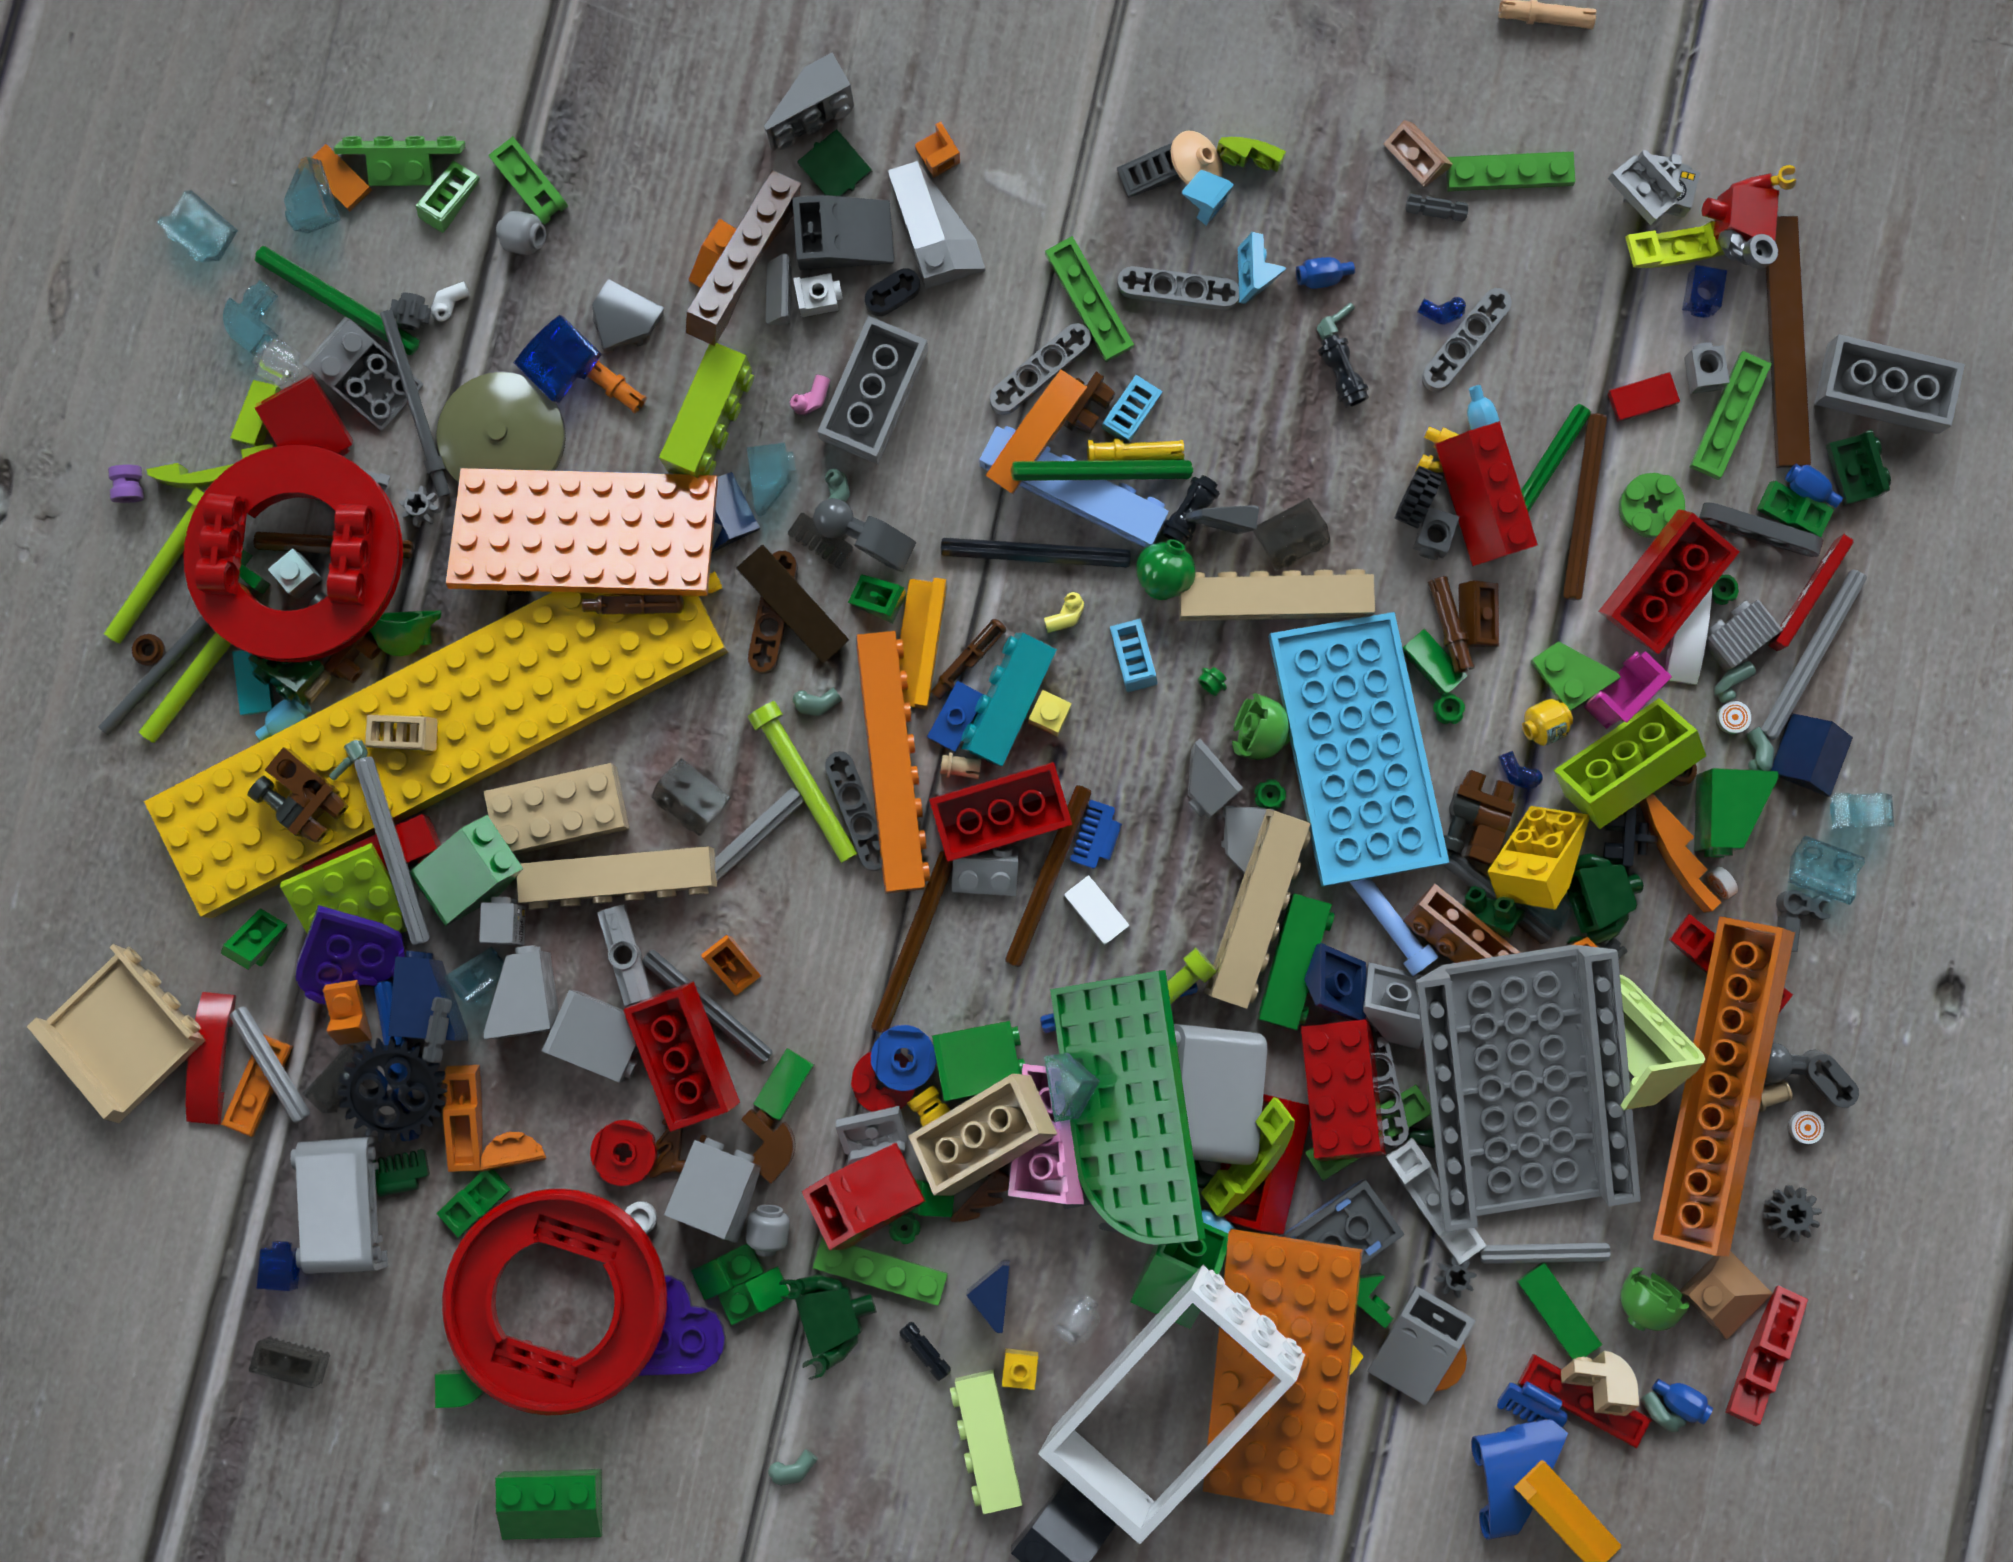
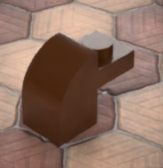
M751 1109L741 1120L764 1141L760 1148L752 1155L754 1156L752 1163L761 1166L759 1173L772 1184L790 1165L796 1149L795 1137L792 1129L786 1122H782L775 1130L771 1127L775 1122L761 1109L757 1113Z

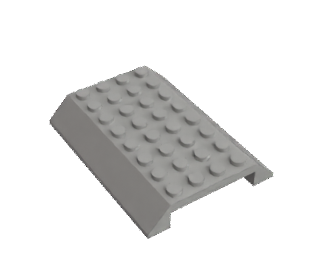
M1581 945L1542 949L1441 965L1416 980L1445 1232L1478 1227L1477 1216L1600 1196L1608 1207L1641 1201L1632 1109L1623 1110L1620 1106L1630 1092V1079L1618 951L1616 949Z

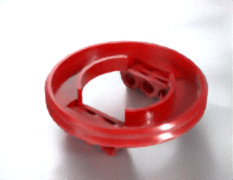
M285 445L272 447L251 454L236 462L217 477L197 503L187 528L183 557L184 572L189 592L198 611L210 627L226 641L250 654L268 660L280 662L312 661L327 657L352 645L376 624L387 609L396 591L403 563V540L400 523L392 503L381 486L368 473L344 456L314 446ZM286 499H315L328 504L336 511L335 531H333L332 536L334 539L330 554L331 563H329L328 569L330 571L327 577L328 596L312 606L299 610L282 611L268 608L258 602L246 586L238 582L247 514L256 518L269 506Z
M545 1189L526 1193L503 1202L480 1218L470 1228L453 1254L446 1273L442 1295V1314L447 1339L455 1358L467 1376L482 1391L498 1402L519 1411L546 1416L573 1414L591 1409L606 1402L626 1388L642 1372L655 1352L663 1332L667 1312L665 1273L657 1250L646 1232L628 1213L612 1202L591 1193L572 1189ZM542 1242L605 1263L603 1266L610 1277L614 1291V1313L609 1329L603 1339L592 1351L582 1357L576 1358L564 1355L563 1351H553L542 1346L533 1345L532 1341L520 1340L507 1336L500 1325L496 1310V1293L499 1280L508 1263L516 1254L531 1244Z

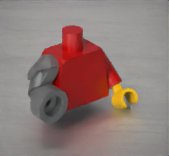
M1783 166L1776 176H1772L1769 173L1736 182L1720 194L1717 199L1707 198L1704 201L1701 210L1702 216L1715 219L1714 237L1718 240L1728 259L1733 261L1736 259L1742 264L1750 265L1756 269L1765 268L1776 260L1778 247L1775 243L1779 190L1774 189V186L1779 185L1785 190L1792 189L1796 184V179L1785 180L1783 176L1794 174V166Z

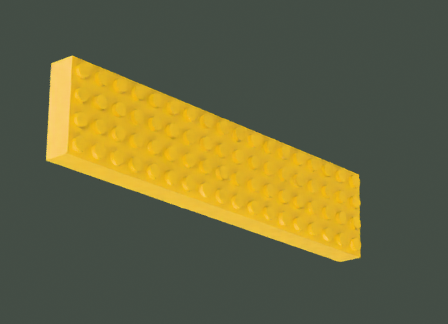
M551 592L145 800L144 803L200 917L214 918L280 884L282 881L298 875L304 871L302 866L376 834L354 763L335 781L329 777L335 768L348 757L344 749L346 744L353 740H362L365 745L367 715L422 716L436 718L438 721L435 751L366 747L368 751L367 757L374 759L395 825L727 654L728 651L699 596L682 595L684 609L680 614L599 615L596 612H583L582 600L595 599L599 595L648 594ZM380 722L379 741L384 739V722ZM394 723L393 742H396L397 723ZM407 724L406 742H409L410 724ZM283 747L295 752L307 765L340 791L338 795L349 806L338 820L334 819L326 811L318 818L317 821L329 829L327 835L320 843H315L305 837L295 836L279 823L276 817L277 812L264 800L256 803L247 796L252 785L264 775L274 783L273 790L284 798H287L292 792L265 771Z

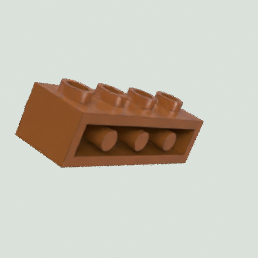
M1435 883L1417 900L1403 920L1416 934L1425 938L1442 955L1447 956L1454 963L1521 953Z

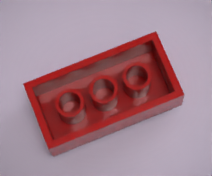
M1363 1019L1301 1027L1314 1158L1322 1162L1386 1155L1372 1024Z

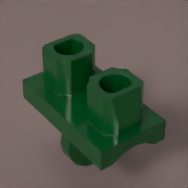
M1476 886L1471 887L1462 904L1497 934L1507 938L1513 935L1515 927L1525 917L1524 910L1515 906L1514 899L1505 896L1499 897L1497 900L1488 898L1485 889Z

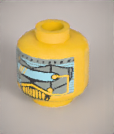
M1547 699L1526 710L1522 729L1529 740H1534L1537 744L1546 746L1565 738L1569 734L1570 727L1573 724V717L1566 704L1555 699Z

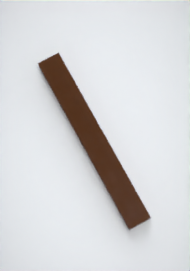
M1777 216L1775 243L1778 247V256L1773 263L1766 267L1776 468H1792L1794 464L1799 466L1811 465L1798 216Z

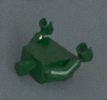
M1591 853L1579 855L1567 893L1581 934L1587 933V936L1572 935L1567 939L1566 943L1569 944L1574 940H1582L1588 937L1595 945H1599L1618 936L1629 920L1628 913L1637 908L1634 895L1641 893L1644 887L1640 876L1637 874L1628 876L1623 865H1612L1608 859Z
M818 1274L797 1280L783 1279L779 1282V1285L788 1284L790 1286V1293L787 1296H781V1298L795 1299L813 1359L805 1361L802 1365L803 1368L811 1364L815 1366L816 1373L814 1376L809 1377V1380L822 1377L826 1370L843 1361L858 1344V1334L863 1330L859 1318L877 1313L871 1293L853 1299L849 1286H843L837 1279Z

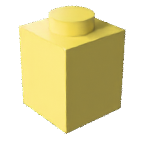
M1042 690L1029 717V724L1058 737L1070 712L1072 703Z

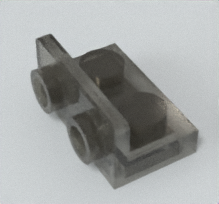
M1309 498L1258 524L1257 529L1254 530V535L1268 554L1274 571L1283 567H1289L1298 559L1312 552H1318L1330 543L1328 526Z

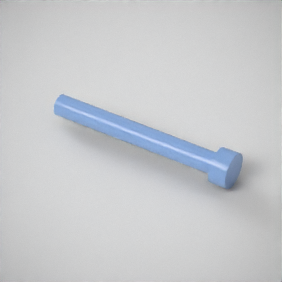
M1371 878L1350 882L1407 957L1403 964L1412 976L1439 957L1429 944L1425 947L1420 944Z

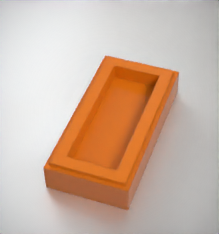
M327 144L303 165L349 212L372 191L337 154H334V151Z

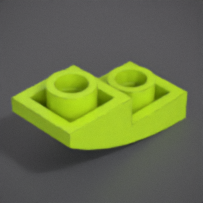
M1221 137L1217 146L1220 158L1229 165L1236 166L1237 164L1244 168L1250 157L1254 159L1253 162L1258 167L1264 170L1272 169L1275 172L1279 170L1286 151L1276 146L1244 137Z

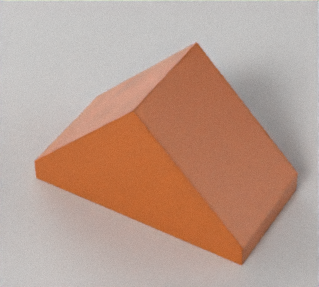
M724 936L701 954L706 963L735 996L761 977L732 936Z

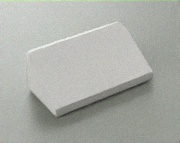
M1089 875L1063 895L1104 946L1129 926Z

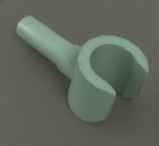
M1352 303L1346 305L1333 316H1327L1322 319L1317 326V331L1322 340L1339 332L1335 324L1355 309Z
M353 740L344 746L348 757L329 775L332 780L335 781L356 760L367 757L368 751L362 740Z

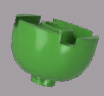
M1254 693L1252 694L1254 699L1247 698L1237 714L1233 731L1240 730L1238 742L1232 740L1234 752L1239 756L1262 760L1273 757L1282 749L1283 745L1288 744L1290 741L1288 732L1289 720L1285 708L1280 703L1267 696Z
M1633 1268L1620 1292L1622 1307L1629 1316L1628 1322L1641 1331H1645L1646 1328L1652 1331H1664L1674 1327L1688 1310L1689 1302L1683 1304L1680 1300L1684 1295L1661 1276L1652 1273L1650 1279L1641 1274L1644 1270L1643 1268Z

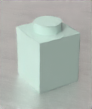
M293 548L268 569L283 588L297 599L323 579L305 557Z

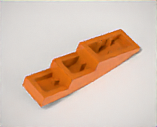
M1060 369L985 476L1014 494L1022 481H1014L1010 472L1012 463L1015 461H1037L1049 442L1053 441L1088 387Z
M1652 793L1640 801L1639 804L1646 823H1649L1651 835L1658 836V843L1656 845L1664 861L1682 888L1704 913L1712 912L1722 902L1699 879L1708 869L1686 847L1694 836Z

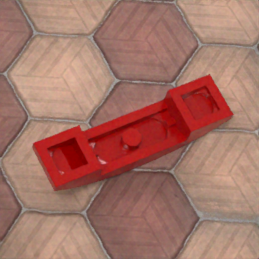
M1688 914L1669 938V941L1700 969L1708 973L1715 933L1691 914ZM1786 988L1783 990L1779 1013L1794 995Z
M202 992L195 1021L200 1025L201 1029L198 1032L205 1041L188 1057L186 1122L221 1125L224 1092H221L228 1028L233 1026L230 1013L235 1010L236 995Z

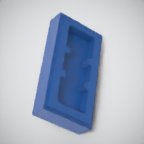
M957 681L927 738L956 753L962 742L961 738L965 728L969 723H972L977 714L975 707L983 694Z

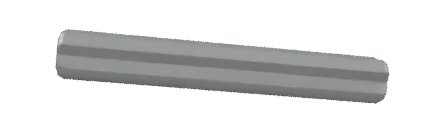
M790 788L715 857L717 881L804 802L801 794L795 788Z
M243 1006L230 1013V1019L293 1122L302 1121L310 1115V1111L249 1010Z
M1607 1243L1486 1245V1247L1479 1251L1480 1261L1484 1264L1609 1261L1611 1256L1610 1246Z

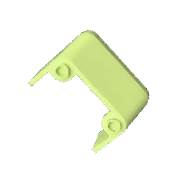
M1620 975L1629 1072L1634 1076L1630 1082V1092L1620 1104L1623 1110L1656 1105L1694 1075L1704 1063L1705 1056L1633 981Z

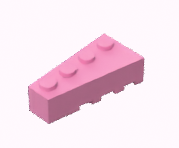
M1023 1064L1022 1075H1031L1057 1135L1012 1161L1008 1196L1062 1204H1084L1083 1190L1077 1172L1062 1068Z

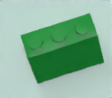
M602 1469L503 1471L495 1478L496 1515L502 1540L602 1537Z

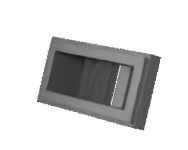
M1172 143L1117 167L1128 198L1181 179L1175 168L1170 169L1167 158L1171 157ZM1158 161L1160 162V165L1164 172L1160 175L1158 174L1154 164ZM1144 166H1147L1151 175L1149 180H1146L1142 169ZM1135 170L1140 182L1136 186L1130 175V172Z
M1249 505L1203 508L1186 513L1185 520L1235 534H1242L1257 529L1259 507Z

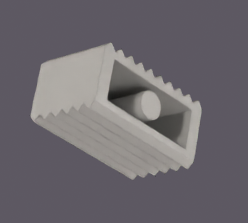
M1759 599L1751 604L1745 600L1731 611L1734 617L1727 623H1724L1721 619L1708 628L1707 634L1709 636L1707 637L1705 647L1725 672L1734 668L1783 630Z

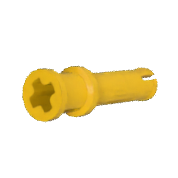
M1114 439L1113 442L1100 443L1087 440V461L1184 460L1183 440L1123 443V440Z

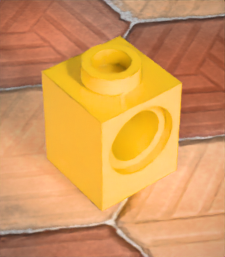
M1005 1348L1002 1386L1035 1390L1038 1352Z

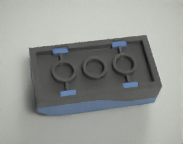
M1363 1179L1336 1195L1284 1232V1235H1280V1237L1362 1249V1266L1405 1234L1367 1180Z

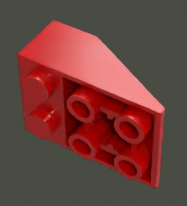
M897 1143L839 1169L801 1191L829 1250L848 1249L925 1202Z

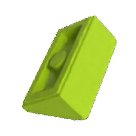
M253 380L230 439L252 447L263 445L268 430L254 407L256 403L282 389L273 384Z

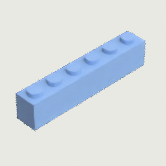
M996 426L979 459L980 467L989 471L1015 433V429L1008 426L1002 429ZM1049 446L1045 448L1037 460L1077 461L1065 454L1059 457L1051 453ZM1107 480L1022 481L1019 485L1144 548L1154 544L1169 512L1164 509L1165 504L1153 497H1148L1146 500L1136 495V490L1133 487L1121 482L1119 485H1116Z

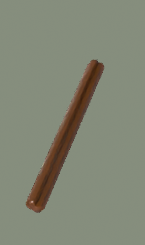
M1599 413L1591 414L1587 421L1563 597L1573 601L1581 600L1583 597L1605 440L1607 416Z
M1077 785L1067 806L1073 825L1058 829L1006 955L1005 962L1015 967H1020L1023 963L1091 796V790L1084 786Z
M944 850L939 853L930 876V881H928L872 1022L871 1028L877 1032L883 1033L890 1028L953 869V860L947 862Z

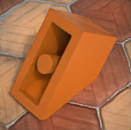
M722 219L718 220L700 248L688 279L689 282L701 289L735 233L736 228Z

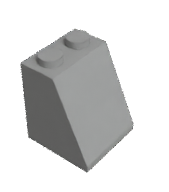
M535 945L517 947L515 948L516 954L506 955L483 1032L484 1039H502L551 1031L559 1011L550 952L541 951L540 946L535 947Z
M569 990L542 1051L616 1082H624L626 1077L630 1079L638 1064V1061L634 1059L638 1047L624 1011L583 992Z
M706 1138L704 1143L694 1140L664 1215L722 1239L738 1243L761 1166L752 1163L754 1156L737 1149L734 1155L722 1151L724 1144Z

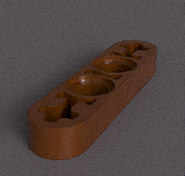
M787 551L773 553L772 555L780 563L782 558H787V563L791 566V569L786 570L796 579L798 564L795 557ZM760 597L748 652V662L755 672L767 674L772 672L778 663L786 623L762 597ZM772 619L778 623V631L775 635L765 636L761 633V624L765 620ZM758 639L766 643L776 642L774 648L768 645L767 656L772 659L770 663L765 662L763 667H759L758 661L754 659L755 655H761L763 645L757 644Z

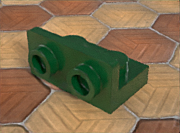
M253 654L248 657L254 669L252 674L264 685L270 682L277 687L276 691L285 700L291 702L294 699L301 705L308 701L304 692L325 670L323 664L318 660L280 662L257 657Z

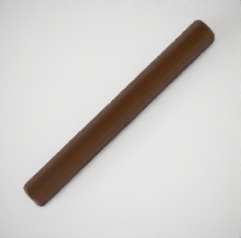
M258 531L254 535V547L258 550L289 552L293 548L297 552L331 554V545L334 538L328 535ZM403 540V558L410 559L413 555V543L409 540Z

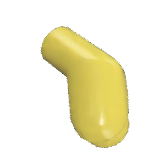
M1076 592L1068 593L1064 598L1065 602L1060 614L1044 618L1048 633L1073 627L1077 624L1084 610V601L1080 594Z

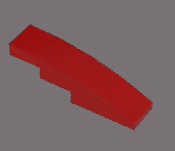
M1779 1285L1775 1287L1745 1355L1725 1413L1753 1426L1761 1425L1769 1396L1776 1391L1784 1362L1791 1357L1808 1302L1807 1298Z

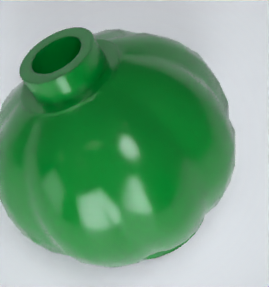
M1170 539L1167 542H1159L1146 547L1140 553L1136 563L1137 577L1140 585L1145 588V592L1150 597L1157 600H1167L1180 596L1182 592L1187 591L1192 586L1195 580L1196 571L1193 558L1185 551V546L1177 540Z

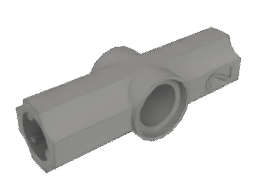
M623 904L597 912L608 948V960L613 965L624 1006L636 1004L652 997L641 961V950L636 944L626 906ZM624 946H628L633 955L631 961L627 964H621L617 959L618 951Z

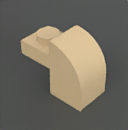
M1603 1351L1593 1360L1588 1357L1574 1358L1572 1362L1561 1370L1562 1383L1593 1387L1594 1412L1626 1416L1639 1407L1638 1384L1635 1374L1624 1359L1612 1352Z

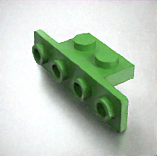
M360 136L343 137L342 141L334 147V154H365L369 186L432 185L434 183L431 154H460L466 146L465 141H456L455 136L437 137V141H425L423 136H409L405 138V141H393L392 136L374 137V141H362Z

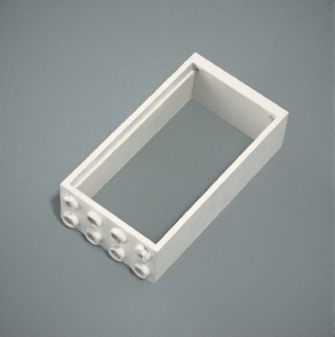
M1202 1265L1052 1427L1038 1454L1135 1541L1141 1544L1296 1382L1305 1354L1302 1352L1301 1347L1296 1344V1341L1291 1338H1285L1276 1330V1326L1270 1318L1265 1315L1260 1316L1252 1309L1246 1297L1238 1292L1234 1293L1225 1285L1224 1279L1219 1274H1215L1213 1270L1209 1271ZM1194 1303L1275 1376L1161 1496L1154 1501L1080 1436L1075 1429L1183 1312Z

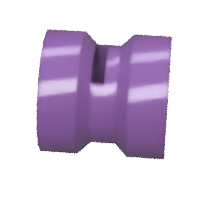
M115 465L109 467V479L113 481V487L110 489V500L112 502L133 503L144 499L143 489L139 485V480L142 478V467L137 465Z

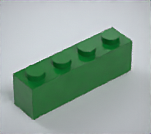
M1295 893L1290 896L1257 1020L1291 1030H1297L1299 1024L1304 1026L1309 1007L1304 1006L1307 993H1310L1304 978L1316 945L1321 943L1324 931H1330L1335 915V913L1330 912L1332 904Z

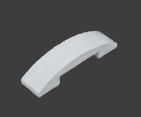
M1712 588L1671 639V647L1667 649L1665 670L1672 676L1669 680L1670 682L1697 685L1707 640Z
M1413 1138L1385 1156L1412 1200L1451 1255L1456 1258L1458 1264H1462L1486 1247V1244L1475 1228L1445 1232L1438 1176Z

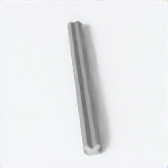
M1853 569L1848 573L1761 729L1767 738L1773 740L1778 738L1867 579L1866 575L1860 571Z
M372 757L358 759L354 762L355 769L410 941L413 945L424 943L430 939V935L374 759Z

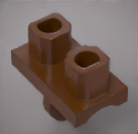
M1095 372L1086 385L1088 387L1064 423V426L1072 431L1076 427L1090 434L1099 420L1098 416L1087 410L1091 401L1106 409L1113 400L1115 392L1103 383V375ZM1076 378V380L1084 384V382L1081 379Z

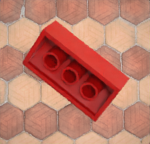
M1500 421L1434 444L1456 516H1459L1458 522L1472 567L1538 546Z
M1678 509L1598 612L1623 632L1659 655L1740 551L1693 512Z
M1054 762L929 798L947 862L1073 825Z
M694 981L664 991L623 1009L670 1132L727 1113L740 1103Z
M1263 1094L1262 1112L1274 1096ZM1278 1098L1295 1120L1290 1141L1281 1158L1263 1182L1238 1206L1225 1214L1224 1217L1232 1223L1284 1235L1310 1122V1110L1307 1104ZM1222 1163L1220 1170H1228L1232 1164Z

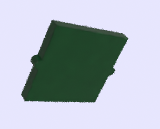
M837 129L820 143L815 142L814 148L797 161V164L822 193L830 196H843L849 190L854 191L855 185L872 172L868 164Z

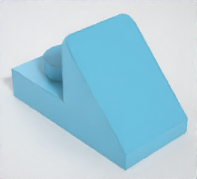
M1200 170L1183 189L1182 194L1200 209L1197 219L1207 226L1227 202L1234 184L1227 179L1205 170Z
M1251 232L1238 247L1239 303L1246 304L1270 286L1286 270V267L1265 262L1267 252L1264 248L1263 234Z

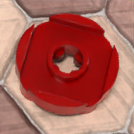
M871 1052L861 1057L853 1069L851 1086L857 1101L871 1112L896 1106L902 1109L915 1093L916 1088L908 1091H899L883 1087L881 1090L876 1087L878 1080L875 1078L876 1074L871 1065ZM902 1053L894 1055V1060L899 1061L901 1068H905L907 1062H910Z
M617 1120L601 1129L592 1141L590 1150L593 1166L595 1165L596 1171L600 1174L601 1178L610 1184L627 1186L642 1181L656 1164L657 1145L655 1136L644 1125L633 1120ZM624 1143L629 1145V1150L632 1151V1157H627L626 1161L622 1162L620 1161V1155L616 1154V1149L622 1148Z

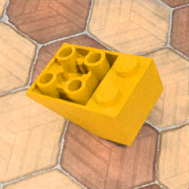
M1530 806L1487 871L1496 898L1505 896L1514 899L1515 903L1555 910L1570 887L1589 822V814Z

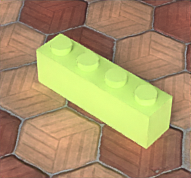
M994 1369L955 1378L956 1387L950 1388L954 1408L960 1407L963 1420H958L957 1424L961 1441L967 1439L970 1452L965 1453L964 1457L968 1474L974 1472L977 1483L976 1486H971L975 1507L981 1505L983 1514L1022 1506L1020 1487Z

